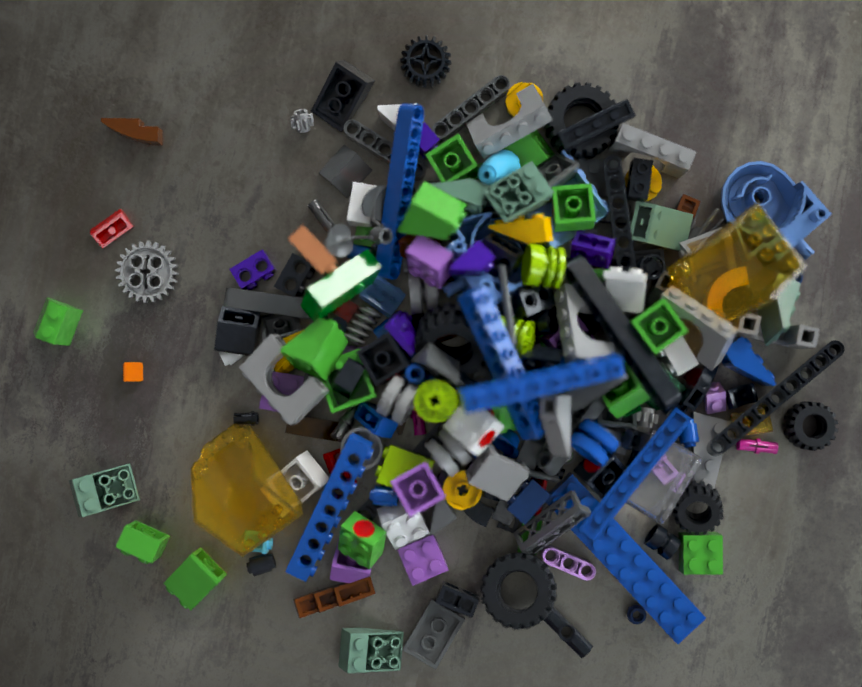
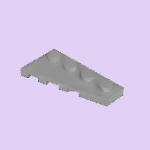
M692 412V419L697 424L699 442L696 443L695 447H692V481H696L699 484L700 481H704L706 486L709 483L714 489L722 455L718 457L711 456L707 452L706 447L710 440L730 425L731 421ZM713 442V448L716 451H721V445Z

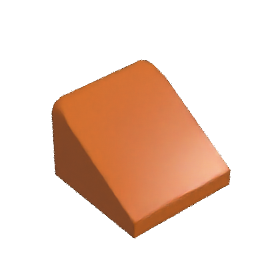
M124 362L123 381H143V363Z

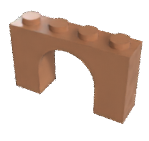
M303 225L288 238L324 277L341 267L339 262Z

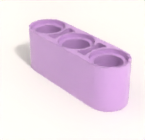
M547 545L541 550L542 559L552 567L587 581L593 579L596 574L595 567L586 559L553 545ZM552 550L555 552L554 558H545L548 551ZM567 558L573 560L572 565L569 567L563 566V562ZM584 566H590L588 574L581 573V569Z

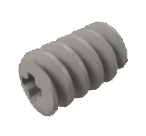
M364 305L365 308L358 307L361 314H354L357 321L350 320L353 327H346L349 334H344L346 339L356 345L358 343L365 344L362 337H369L366 330L373 331L370 324H377L374 317L381 318L379 313Z

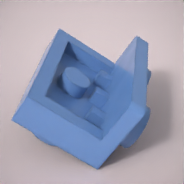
M379 276L376 277L372 285L359 294V298L388 318L395 313L406 296L399 287L393 286L385 278Z

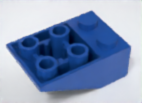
M742 336L734 337L721 361L724 367L762 386L777 385L772 372L766 370L762 365L764 363L762 358L752 351L750 341Z

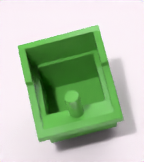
M360 348L342 354L327 380H321L329 390L326 398L331 413L377 397L366 369L349 399L332 390L333 383L348 358L363 365L356 353Z

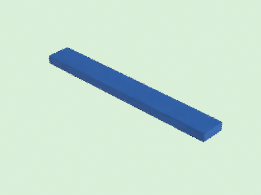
M676 407L578 530L595 542L692 419Z

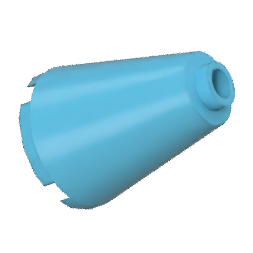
M506 149L491 155L479 169L478 176L480 181L492 185L521 168L518 156Z

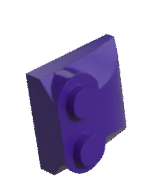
M399 310L388 319L384 327L411 356L415 351L416 329L412 325L411 320L413 319L407 311Z

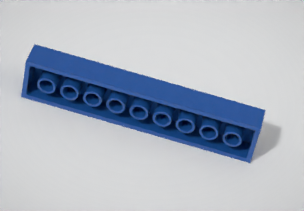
M572 473L567 474L548 492L551 496L545 501L550 506L573 490L580 503L589 507L590 512L599 504ZM572 498L567 501L565 509H570L574 506ZM587 517L572 527L571 530L677 644L681 643L706 619L614 518L595 542L578 530Z

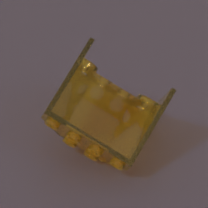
M757 202L669 266L668 275L670 276V283L668 288L673 285L727 322L732 323L772 302L807 266Z
M232 424L228 429L203 446L200 451L202 453L200 459L195 461L191 467L194 523L242 557L303 515L301 500L253 428L249 425L241 427L238 424Z

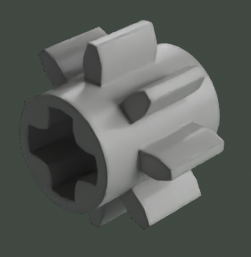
M306 109L296 110L293 113L294 116H290L292 129L296 128L299 133L308 132L311 130L310 126H314L313 114H308Z
M641 407L642 411L636 413L638 426L652 428L653 423L658 424L659 415L654 414L655 409Z

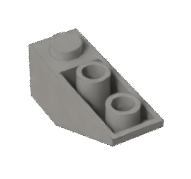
M540 396V417L551 455L570 457L571 396Z

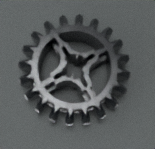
M426 35L425 40L418 36V42L412 39V46L409 44L405 45L407 51L401 52L403 57L400 58V63L403 64L401 70L405 71L404 77L410 76V83L416 80V86H419L420 82H422L423 88H426L427 83H430L431 87H434V81L440 84V77L446 79L447 75L444 72H450L448 66L451 65V60H449L451 54L446 52L448 50L447 46L441 47L443 41L440 40L435 43V36L430 41L428 35ZM423 49L422 54L412 57L416 51ZM429 49L434 50L436 53H438L440 58H437V56H432L429 53ZM427 54L428 64H426L425 69L424 59ZM411 65L421 68L422 74L414 71ZM437 66H440L436 72L428 75V72L431 68H437Z

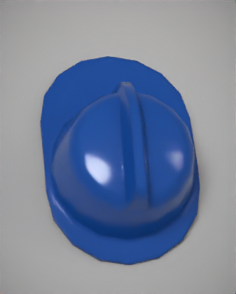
M511 429L507 433H499L491 442L508 458H517L519 455L517 448L520 439Z

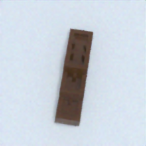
M369 576L352 583L343 582L295 598L293 601L298 617L303 618L374 595L375 590Z

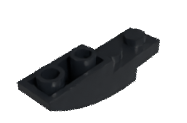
M698 362L697 366L688 370L683 376L686 383L679 390L681 400L663 412L669 416L676 407L683 413H686L689 408L695 411L710 389L719 364L713 370H710Z

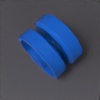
M585 418L578 426L580 433L574 432L571 435L570 446L591 463L603 467L609 460L607 453H614L619 447V442L603 427Z

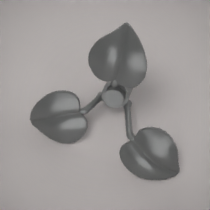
M386 185L372 188L365 194L362 200L363 214L371 216V221L377 227L370 231L369 236H351L348 226L344 224L334 225L329 230L325 240V249L331 255L336 257L347 256L353 250L351 240L370 239L375 243L371 244L372 249L369 251L376 258L378 245L391 242L393 237L392 231L389 228H383L384 225L376 221L382 220Z

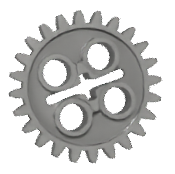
M139 241V247L132 244L133 250L125 249L126 256L120 254L123 261L116 262L121 265V268L115 269V271L120 272L116 279L122 280L118 286L125 287L122 291L123 293L130 292L129 298L136 296L135 301L140 302L143 299L144 303H148L150 298L151 302L154 303L156 297L159 300H163L162 294L169 296L168 288L175 289L171 284L172 282H178L174 279V276L179 275V273L175 272L174 269L179 266L172 263L176 258L169 257L172 252L169 250L165 252V246L162 245L159 248V243L157 242L152 246L150 241H147L146 245ZM141 257L142 263L136 267L135 260ZM160 258L161 265L155 268L154 261ZM148 269L151 271L150 273H147V275L144 274V271H147ZM139 276L141 278V282L139 285L135 286L134 279L135 277ZM159 277L160 284L154 287L153 279Z

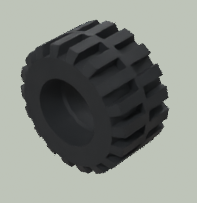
M804 401L800 402V404H794L793 409L789 408L787 410L789 414L784 415L783 418L786 420V423H782V427L786 428V431H783L784 435L788 436L787 440L789 442H792L794 446L812 451L825 449L824 446L831 445L830 440H835L834 432L838 433V428H835V425L838 424V420H834V417H836L835 413L830 412L831 408L824 406L822 403ZM812 414L817 419L818 429L813 436L807 437L803 432L802 423L808 415Z
M692 481V484L687 482L684 483V488L680 486L677 489L678 493H674V499H672L673 514L676 523L679 524L682 530L686 528L687 533L691 534L693 531L695 535H699V532H703L704 535L708 534V530L714 531L715 525L719 526L721 524L720 520H723L724 512L718 491L716 488L713 489L711 484L708 483L706 486L704 481H700V484L696 483V481ZM694 502H703L708 505V508L702 513H692L687 510V507Z

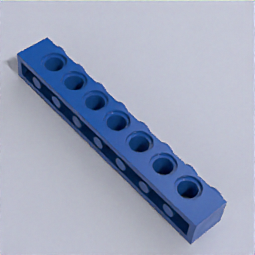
M487 287L473 288L457 297L494 380L524 374L525 371ZM536 397L506 404L522 440L539 439L545 434L540 417V404Z
M610 353L460 388L458 393L461 408L467 414L624 377L625 373L622 356Z
M353 432L349 436L288 564L286 573L305 582L309 576H314L318 568L315 563L317 560L321 561L326 551L323 549L324 544L329 545L333 537L331 530L333 527L337 528L342 518L338 515L341 510L345 511L349 500H347L348 494L353 495L357 487L355 480L357 476L361 478L366 468L363 466L365 459H370L374 451L371 449L372 441ZM350 455H357L359 457V461H353ZM342 472H349L351 474V478L344 477ZM334 489H341L343 494L338 495ZM327 505L333 506L335 511H329ZM319 522L325 523L327 528H322ZM311 539H316L319 544L312 543ZM303 555L309 556L311 560L304 559Z

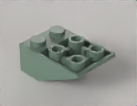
M531 161L485 188L483 193L506 223L532 213L551 201L554 191Z
M473 179L430 184L466 203L463 210L466 213L465 216L484 212L488 198L483 193V190L489 187L488 184Z
M637 201L631 223L633 242L680 251L679 243L688 240L694 214Z
M781 273L764 288L756 306L758 316H761L760 325L766 346H769L773 341H777L781 333L788 331L791 325L790 317L796 309L794 303L800 296L799 287L801 283Z
M130 463L69 480L78 517H85L140 500Z
M360 627L342 628L338 667L346 673L400 671L404 632Z

